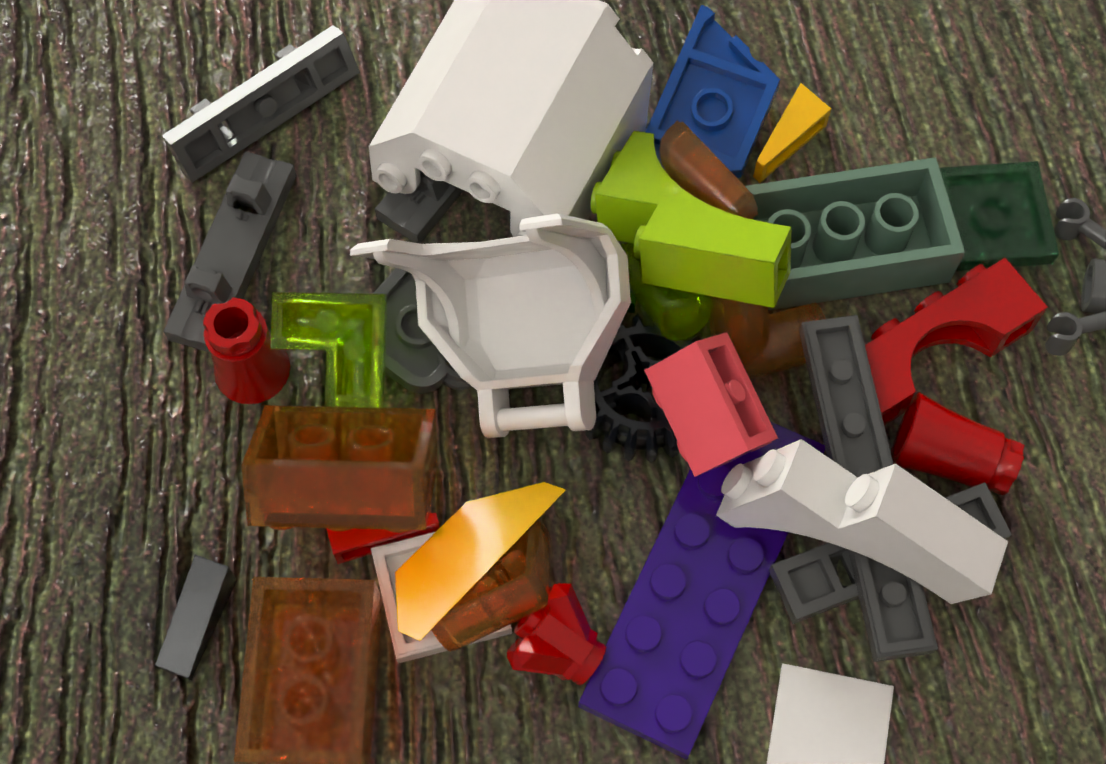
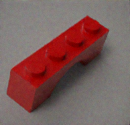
M1003 258L989 268H986L983 264L974 267L958 281V287L946 295H943L941 291L932 293L918 304L914 310V315L901 323L897 318L891 319L872 334L870 338L872 341L865 345L884 426L905 413L916 392L911 376V359L922 350L939 344H960L974 348L991 358L1033 331L1048 306L1006 258Z

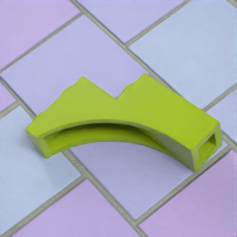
M633 131L622 150L615 152L611 161V167L603 181H598L593 188L590 201L591 212L597 214V222L607 226L617 241L634 244V257L640 259L643 284L775 308L791 272V227L757 221L728 213L697 199L682 189L661 166L655 151L654 134Z

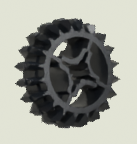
M637 313L632 318V327L626 328L621 323L600 371L594 380L596 422L592 430L585 431V435L589 440L605 435L603 450L606 454L615 450L619 444L625 446L624 458L628 462L635 457L636 449L645 450V457L650 463L656 461L658 448L661 447L672 458L678 455L677 439L663 409L659 407L654 397L652 398L650 392H642V386L639 390L635 389V380L637 379L639 384H647V390L651 384L644 370L660 361L651 360L646 356L663 360L700 340V336H696L684 341L685 328L682 322L674 326L671 331L664 329V319L661 315L655 318L653 326H643V319ZM622 361L623 376L612 381L611 388L600 392L598 385L605 372L617 362ZM622 415H637L640 418H642L644 422L631 420Z

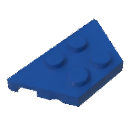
M701 5L645 131L646 133L654 134L657 158L666 173L676 183L741 178L780 84V79L763 62H759L752 57L750 48L737 35L731 37L714 20L715 13L704 5Z

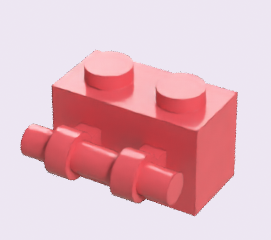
M727 332L695 341L644 370L652 386L653 397L659 407L663 409L677 439L678 450L684 460L688 462L694 477L727 464L749 452L756 451L778 439Z

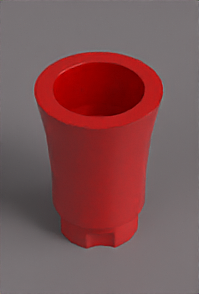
M233 297L225 303L213 304L206 312L203 326L205 328L204 340L212 357L214 378L219 390L230 400L241 404H258L271 399L282 390L290 374V360L286 350L273 337L261 313L245 299Z
M917 392L899 425L891 456L893 464H897L903 469L928 473L969 487L986 483L990 491L1006 495L1013 482L1017 479L1021 469L1025 445L1013 439L1005 438L1004 432L977 423L944 407L921 392Z

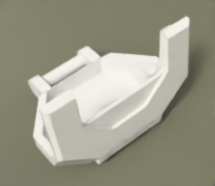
M558 213L522 219L519 226L520 231L526 232L527 235L482 242L432 244L385 239L359 243L350 249V256L375 259L378 264L399 268L412 274L416 284L418 326L458 375L477 390L480 428L485 437H505L509 431L563 426H568L572 431L593 429L596 422L594 380L600 371L631 303L627 254L612 231L603 223ZM563 384L564 403L510 408L508 389Z

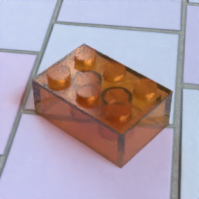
M265 405L241 464L247 526H269L276 530H286L293 527L328 528L333 531H347L353 528L386 529L395 533L410 530H426L438 468L436 409Z
M253 577L234 762L236 764L371 763L382 597L375 580Z

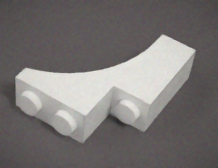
M802 439L777 450L772 449L765 455L745 464L740 463L728 473L722 484L721 492L724 494V498L716 516L734 528L751 527L785 531L852 550L904 574L950 604L992 594L1008 544L1007 540L897 464L856 477Z

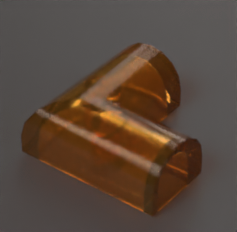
M677 120L667 129L661 138L659 152L662 165L672 180L697 199L713 207L748 219H753L758 215V207L753 194L683 121L680 123Z
M707 296L711 337L728 333L750 380L806 365L799 334L801 323L826 319L816 302L769 314L768 307Z
M541 519L536 521L431 630L442 646L449 652H455L548 605L551 538Z

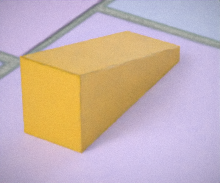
M802 83L797 88L756 161L753 177L759 183L827 126L831 108Z

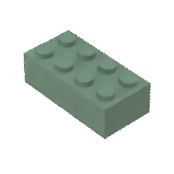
M936 157L723 189L719 209L748 219L791 227V272L775 308L736 301L739 315L949 283L965 253Z

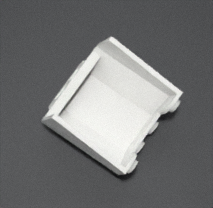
M454 0L369 145L372 181L377 182L388 192L411 194L420 184V171H422L427 177L435 181H445L469 192L481 202L493 203L509 210L510 230L513 237L527 235L526 232L520 231L519 226L521 220L525 218L559 213L588 220L592 215L590 201L593 188L598 181L602 182L608 173L615 152L622 150L633 131H646L654 63L642 48L635 49L630 47L615 27L620 20L609 4L600 0Z

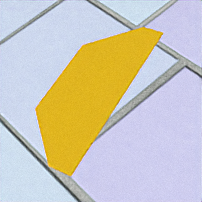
M542 482L466 502L395 572L398 631L421 641L549 509L566 489Z

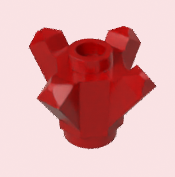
M558 583L552 587H535L527 602L529 608L522 615L514 630V633L520 638L507 650V659L513 670L555 675L561 680H572L580 686L598 668L605 655L606 645L596 639L598 633L590 628L572 584Z

